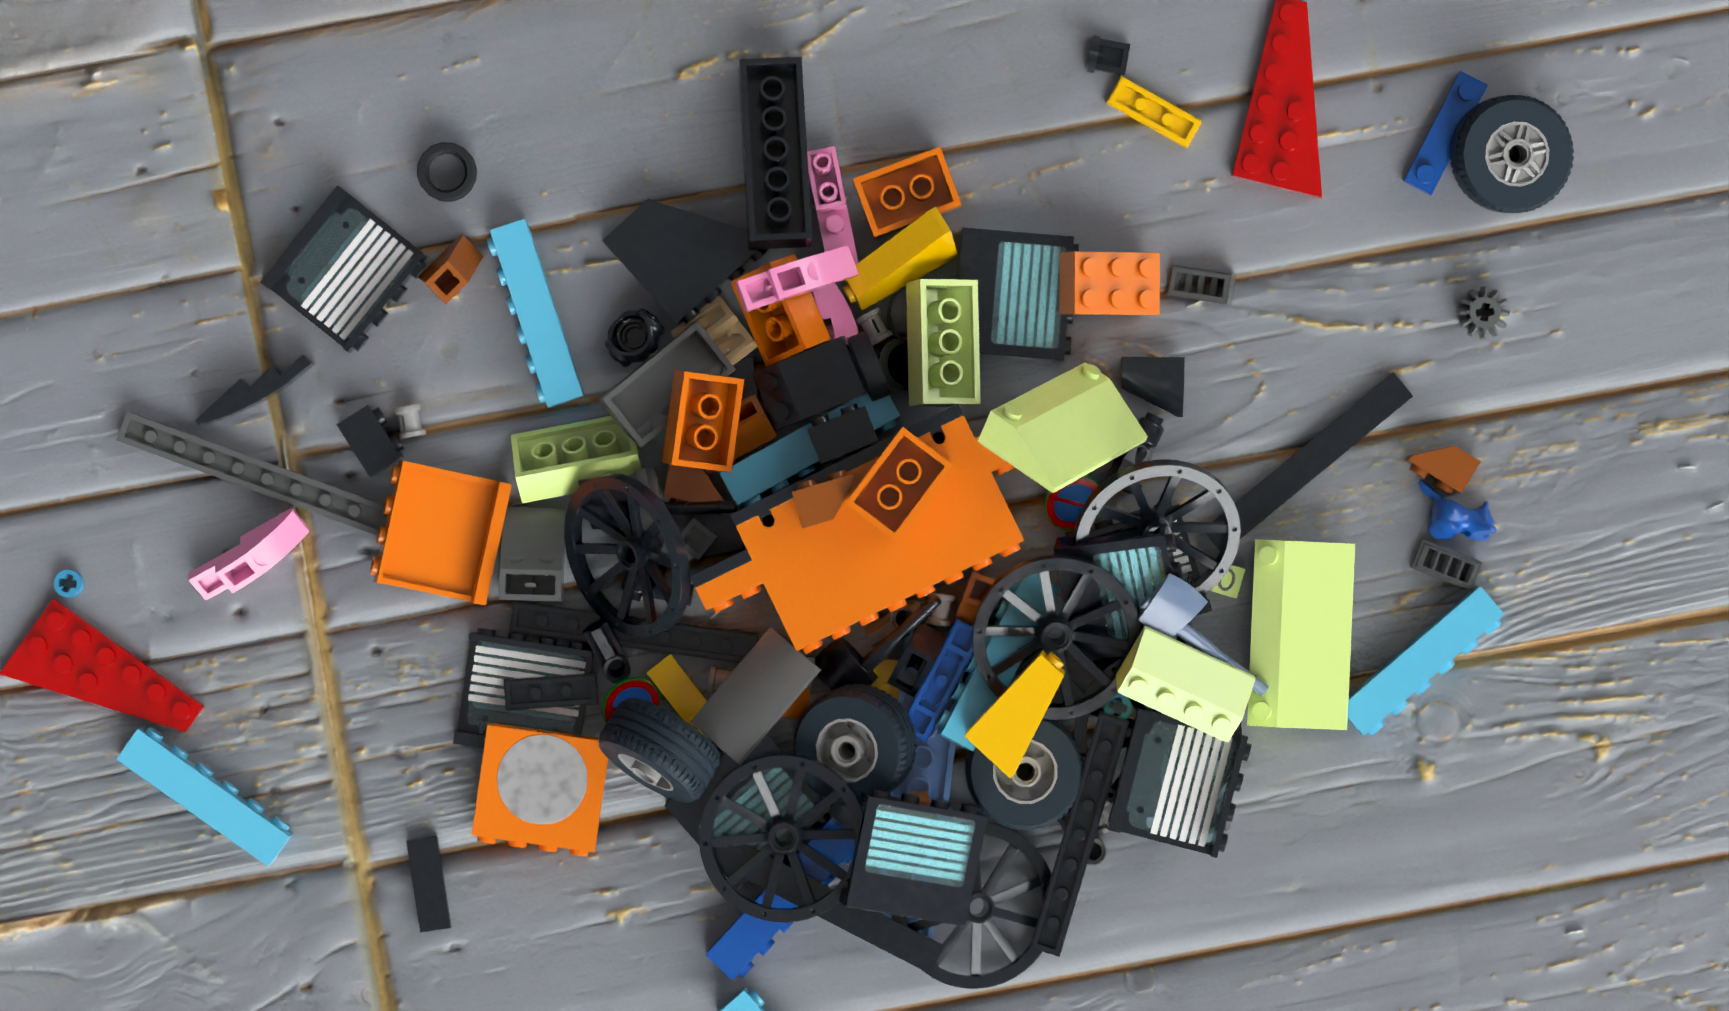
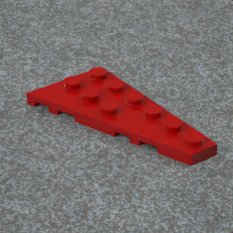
M1275 0L1231 176L1322 198L1307 2Z
M52 599L0 672V675L183 732H187L205 708L203 704L56 599Z

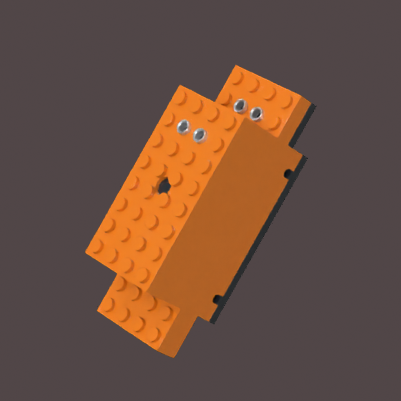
M957 404L907 428L914 436L952 463L953 467L897 541H894L845 504L897 435L895 434L731 514L730 516L746 550L690 576V579L706 611L713 608L715 613L732 606L735 603L733 598L740 594L743 599H746L763 590L761 584H764L796 652L803 649L804 653L807 654L821 647L823 638L831 635L833 640L850 633V625L858 621L864 626L879 618L877 612L887 607L891 613L907 605L905 599L914 594H917L918 598H922L936 591L933 586L934 584L943 580L947 585L963 578L962 571L971 566L973 570L977 571L992 564L993 562L990 557L998 553L1006 557L1020 550L1019 543L1023 542L1024 538L991 473L994 471L996 476L1015 467L977 442L980 436L974 438ZM939 433L943 436L942 444L934 442V434ZM845 470L847 475L853 474L855 481L835 518L827 522L802 528L792 494L793 491L798 490L796 484L815 479L816 485L827 482L828 474ZM767 515L774 517V524L771 527L765 524V517Z

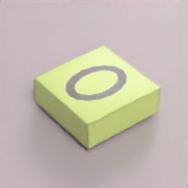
M1231 565L1221 581L1210 591L1237 599L1246 569Z

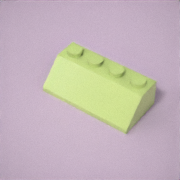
M918 279L906 282L909 406L938 407L955 406L957 404H981L978 280Z
M612 416L511 435L515 478L522 503L574 494L579 488V480L595 478L607 473H619L629 476L635 470L642 469L639 446L626 434Z
M1144 626L1116 674L1118 693L1227 743L1243 719L1256 680L1254 675L1147 626Z

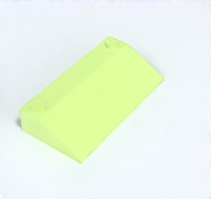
M1085 362L993 409L977 442L1054 493L1144 443L1148 436L1110 378L1102 374L1098 367Z
M1255 539L1249 672L1257 675L1258 679L1268 685V689L1262 696L1252 690L1248 701L1247 726L1347 730L1355 544Z

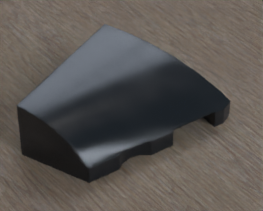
M1121 357V389L1144 399L1146 402L1176 417H1183L1185 357Z

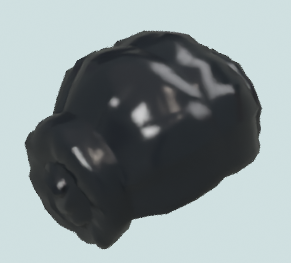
M643 308L638 311L629 310L624 312L610 326L605 346L609 350L610 356L626 368L632 363L644 362L649 358L650 354L658 349L659 339L663 335L665 328L659 323L658 318L648 310Z

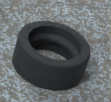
M441 142L430 146L422 154L417 164V177L420 186L429 196L439 201L453 202L464 198L472 190L477 179V167L473 157L466 149L455 143ZM452 154L463 162L465 177L457 188L441 190L431 182L429 167L437 156Z

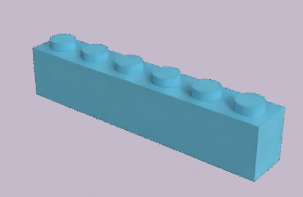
M522 219L490 230L492 237L487 239V243L492 256L498 255L501 267L496 269L501 285H508L511 294L510 297L506 298L511 315L517 314L521 326L516 327V331L521 345L527 343L530 355L525 358L530 373H537L540 385H536L535 388L540 403L546 402L547 407L551 408L584 397L585 395L528 221Z
M868 393L825 414L829 416L830 420L841 416L840 409L857 403L859 408L865 406L874 430L879 428L881 433L898 425L895 419L900 417L889 395L872 402ZM811 423L733 465L732 473L723 471L719 473L734 501L737 502V506L744 503L745 507L761 500L760 493L769 488L775 493L789 485L787 478L796 473L802 478L816 470L814 464L819 461V458L807 429L813 427Z
M1031 575L1010 588V590L1044 617L1046 616V607L1039 575ZM1051 582L1053 598L1055 599L1060 587ZM1002 600L994 613V616L997 617L994 625L1038 626V624L1008 600ZM986 636V653L991 667L1032 641L1034 637ZM973 654L965 668V671L969 672L963 683H957L950 697L954 701L949 711L944 709L936 723V726L940 727L936 734L967 751H974L975 746L964 736L966 731L997 699L979 673ZM1021 661L998 675V678L1007 687Z
M1475 586L1349 695L1348 721L1363 736L1367 733L1371 736L1385 725L1382 720L1391 712L1394 716L1401 712L1408 705L1407 698L1414 692L1417 695L1423 693L1432 684L1429 679L1438 672L1440 675H1443L1455 665L1453 659L1461 652L1466 655L1479 644L1476 639L1484 632L1489 635L1502 624L1499 619L1505 614L1481 586Z
M143 727L138 728L116 760L267 867L272 865L293 835V833L288 831L290 826L277 816L271 819L264 814L263 810L265 808L251 798L246 801L237 795L240 790L226 780L220 783L213 778L214 772L206 765L199 762L196 766L187 759L189 754L179 746L174 744L171 748L161 741L164 736L151 727L147 729Z

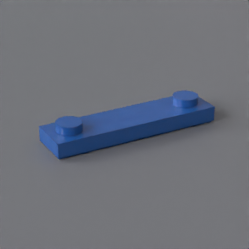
M1459 71L1403 182L1430 196L1433 194L1450 160L1451 140L1454 138L1452 136L1456 132V127L1460 125L1459 122L1464 118L1465 114L1469 113V110L1479 103L1488 84Z
M956 619L933 666L907 711V715L911 718L910 722L914 725L915 737L925 743L974 653L972 646L973 627L959 619Z

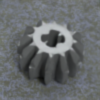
M1482 286L1479 290V296L1474 289L1468 291L1471 301L1464 297L1460 298L1459 302L1467 308L1456 310V315H1466V319L1461 321L1459 326L1471 325L1467 335L1473 336L1477 329H1479V339L1486 338L1487 330L1494 337L1498 335L1495 325L1500 328L1507 326V323L1501 320L1500 316H1509L1510 311L1500 310V306L1505 305L1507 300L1504 298L1497 302L1495 301L1499 294L1498 290H1493L1488 297L1487 287ZM1482 305L1486 306L1485 310H1490V316L1485 317L1484 321L1480 320L1481 316H1476V310L1482 308Z

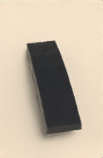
M302 355L282 374L276 367L271 366L252 385L245 379L240 378L195 421L199 425L204 426L232 417L254 407L291 385L315 364L307 355Z

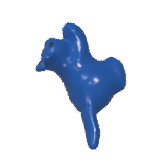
M1420 479L1418 484L1422 492L1433 501L1428 531L1435 539L1441 541L1450 540L1456 534L1461 533L1471 540L1484 541L1489 539V534L1496 532V527L1493 526L1495 521L1488 508V501H1485L1479 508L1472 510L1456 501L1443 498L1424 480Z

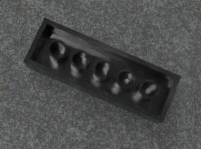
M802 57L740 59L738 76L748 250L810 247L812 242Z

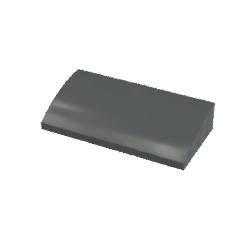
M698 321L690 324L598 399L612 418L640 448L667 427L674 369L727 377L736 370Z
M770 627L690 722L729 757L741 765L821 669L801 651L796 652L791 642L781 633Z

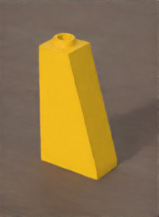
M936 207L930 209L856 264L859 275L846 279V286L842 288L851 304L857 302L860 309L864 310L906 286V282L917 280L958 256L951 230Z
M1042 650L972 724L964 735L1009 778L1015 774L1064 677L1065 670L1062 669L1064 663L1052 652L1047 655Z

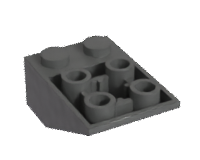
M507 506L502 529L499 600L560 602L564 600V525L566 508Z

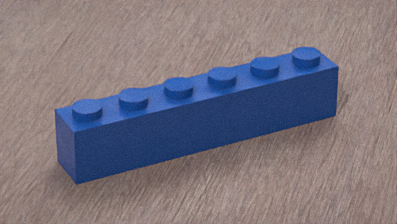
M831 816L820 829L845 828ZM855 839L809 840L806 844L836 865H839L842 861L847 865L854 855ZM800 851L797 853L805 874L826 885H829L836 876ZM766 889L754 900L755 902L763 903ZM774 895L771 907L793 908L799 906ZM743 912L710 947L705 956L730 979L733 980L737 975L743 978L754 966L751 960L759 952L763 956L775 943L771 938L779 930L784 933L794 922L765 921Z

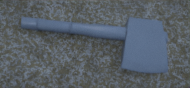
M1169 573L1151 596L1147 595L1140 603L1139 607L1141 610L1138 613V620L1145 626L1171 638L1177 635L1193 648L1253 675L1234 661L1230 655H1226L1209 639L1188 625L1208 601L1181 578ZM1254 675L1256 680L1252 690L1262 696L1267 691L1268 685L1258 679L1257 675Z

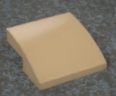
M720 295L710 304L708 303L699 310L700 313L688 324L683 322L670 332L673 337H676L690 324L698 321L732 365H735L758 347Z

